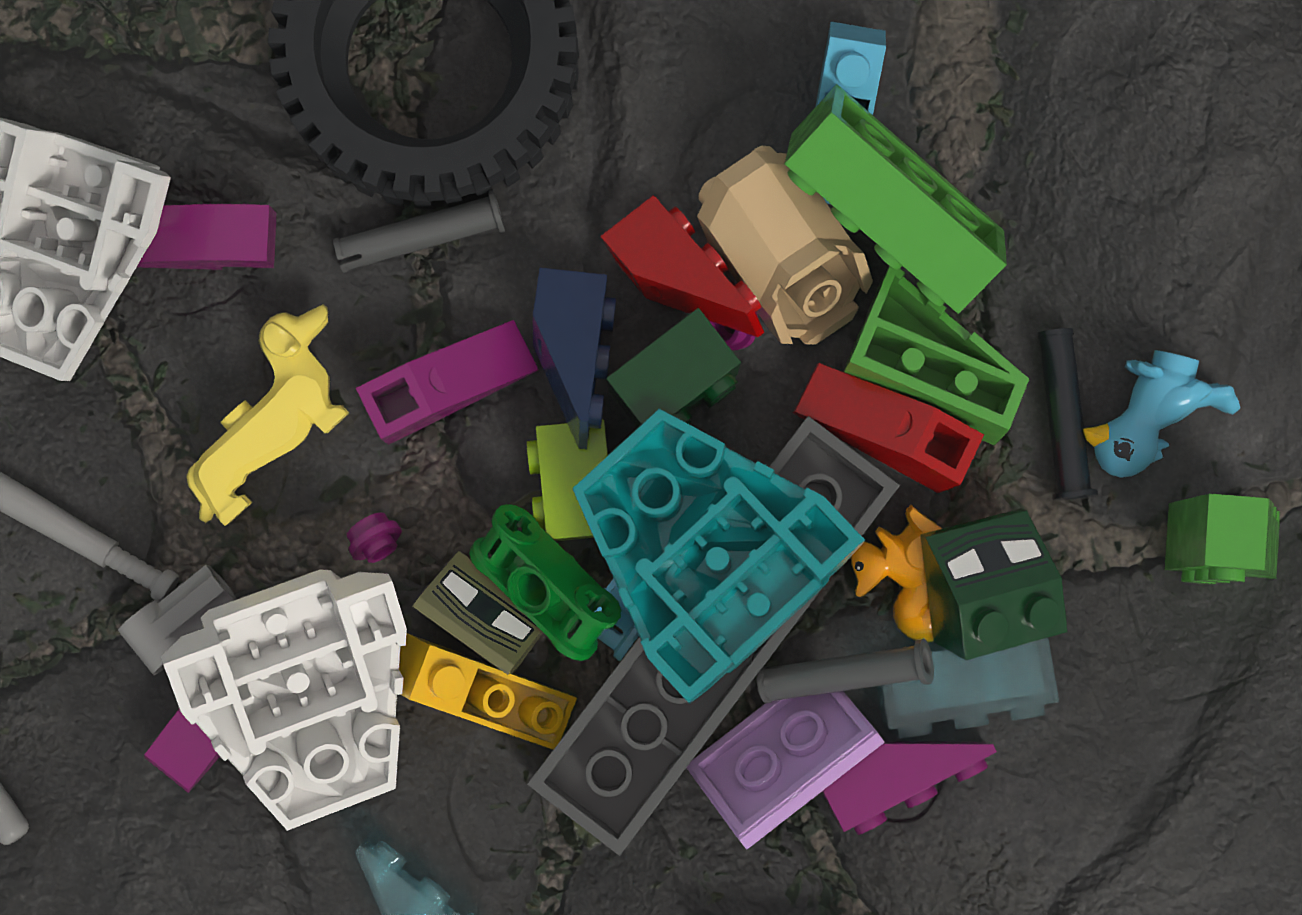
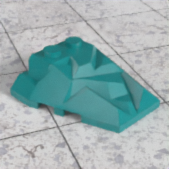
M658 409L572 488L599 550L605 558L617 584L623 604L628 609L641 638L640 642L647 658L689 704L710 689L726 673L732 672L816 595L827 584L829 577L846 563L865 542V539L821 494L809 488L805 490L775 474L774 469L759 461L755 463L725 447V443L661 409Z

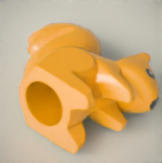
M910 505L905 512L909 524L899 535L891 534L879 526L875 533L883 547L880 549L871 543L864 542L851 556V564L857 578L855 594L857 597H862L870 592L886 576L893 579L903 587L893 606V618L897 628L908 638L913 640L924 638L929 643L934 640L920 534L942 528Z

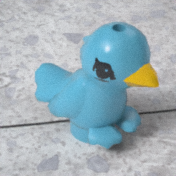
M1155 350L1151 364L1143 361L1126 360L1125 368L1139 376L1133 387L1126 411L1120 417L1107 424L1084 428L1083 432L1086 440L1094 447L1096 459L1103 470L1110 475L1121 478L1134 476L1151 463L1163 458L1161 450L1167 448L1169 443L1163 439H1158L1159 430L1181 421L1194 410L1201 407L1212 406L1233 415L1240 409V404L1235 395L1234 388L1227 384H1207L1195 379L1199 360Z

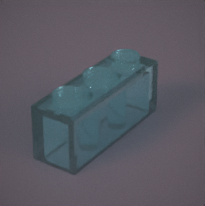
M1048 638L966 661L946 649L931 651L934 664L932 684L923 685L920 680L877 686L883 727L889 730L898 728L899 738L933 733V722L954 719L955 729L989 724V713L1010 710L1011 720L1045 715L1044 704L1059 702Z

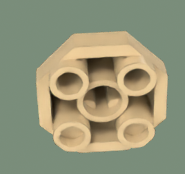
M759 146L716 177L704 183L699 193V201L703 205L697 217L707 242L721 256L737 283L740 280L743 281L760 302L762 308L757 313L781 344H793L791 337H796L804 344L816 345L853 320L859 308L853 300L859 288L865 293L868 292L873 279L865 254L850 239L840 222L833 216L824 198L817 192L812 196L808 195L790 179L787 174L790 168L785 165L787 154L777 153L770 146Z

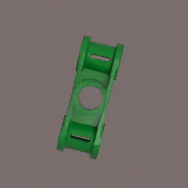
M501 505L492 515V527L486 536L478 538L471 546L469 555L472 563L477 570L489 577L512 601L515 607L524 613L551 640L559 652L573 660L584 661L589 659L597 650V639L604 629L614 627L621 618L622 610L619 602L610 592L602 588L577 563L572 555L566 552L539 526L533 515L516 505ZM598 607H601V608H602V611H596V610H597ZM568 633H574L571 638L568 637Z

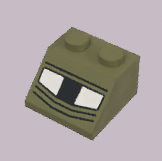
M460 551L455 554L412 606L507 675L515 673L543 634L524 613L515 607L512 601L489 577L477 570L471 558Z

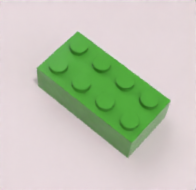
M836 84L791 134L785 165L790 168L787 174L794 184L808 195L812 196L816 192L833 205L831 208L833 216L846 229L853 233H856L859 229L862 230L876 243L874 249L877 254L892 268L899 270L903 266L919 280L917 282L919 290L935 305L941 307L946 303L959 314L1007 265L1004 230L839 85Z

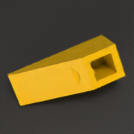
M407 633L406 646H401L399 671L403 676V690L400 695L405 698L553 750L561 741L575 705L576 697L514 673L507 675L496 666Z

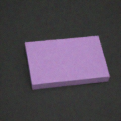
M843 691L765 703L695 757L687 766V770L739 841L748 849L885 742Z

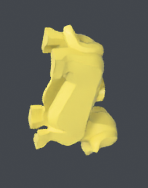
M324 304L300 316H294L287 312L278 313L270 317L260 330L258 341L262 352L274 370V384L270 391L254 407L245 400L221 421L227 432L189 468L187 482L189 488L200 502L199 519L207 523L215 513L224 526L230 524L253 503L246 494L237 496L234 493L237 488L246 482V477L249 473L295 449L306 439L312 424H315L326 434L349 414L342 405H332L329 396L330 377L328 372L308 348L311 341L328 323V308Z

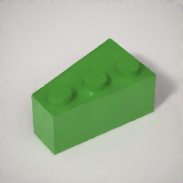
M889 266L879 284L843 372L936 407L984 434L982 441L995 446L1009 431L1029 378L978 334L973 332L971 335L945 312L946 307L944 305L940 307L932 303L918 288L903 277L905 275L904 271L901 269L896 270Z
M1205 494L1169 503L1165 570L1182 571L1181 582L1198 584L1230 583V581L1245 582V577L1276 579L1280 511H1277V508L1274 507L1269 498Z

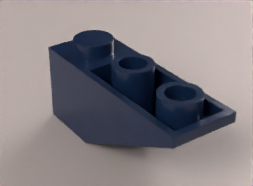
M540 268L533 310V347L578 448L587 450L590 428L601 429L604 395L594 394L596 379L606 380L608 376L610 346L601 345L602 331L613 332L616 298L606 297L607 275Z

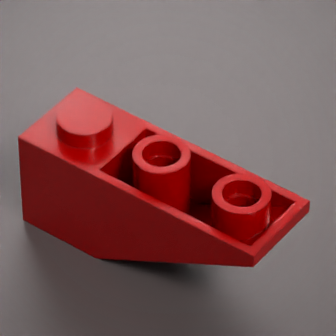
M653 195L600 236L615 263L646 299L689 314L699 308L709 321L755 337H759L764 333L755 313L762 308L756 296L743 281L740 280L733 285L723 273L728 270V267L721 256L709 243H706L701 248L691 238L696 233L693 226L676 206L667 211Z
M821 363L816 365L793 411V414L804 420L809 416L835 437L936 493L961 485L984 437V434L936 407Z

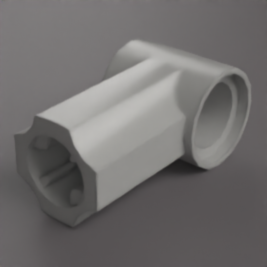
M205 565L161 601L158 599L154 600L137 611L120 626L118 631L150 672L156 675L165 669L161 656L181 636L203 629L201 617L209 609L237 600V598L222 577L210 565Z

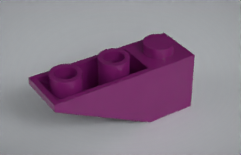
M512 320L407 362L357 387L356 390L380 439L389 445L539 371L515 321Z
M884 741L885 743L821 793L839 827L844 832L854 827L857 835H860L884 823L887 820L884 811L903 801L907 808H912L938 794L934 785L952 775H955L957 781L961 782L988 768L985 758L997 751L993 744L980 741Z

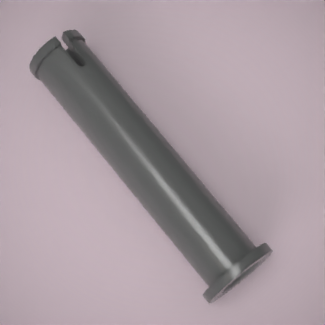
M494 189L489 190V196L342 238H333L337 259L341 260L340 268L342 272L347 273L352 269L497 228L500 233L506 232Z
M923 638L916 640L915 645L773 667L764 666L757 674V686L762 701L764 703H771L776 700L920 680L923 685H930L934 679V664L930 646Z

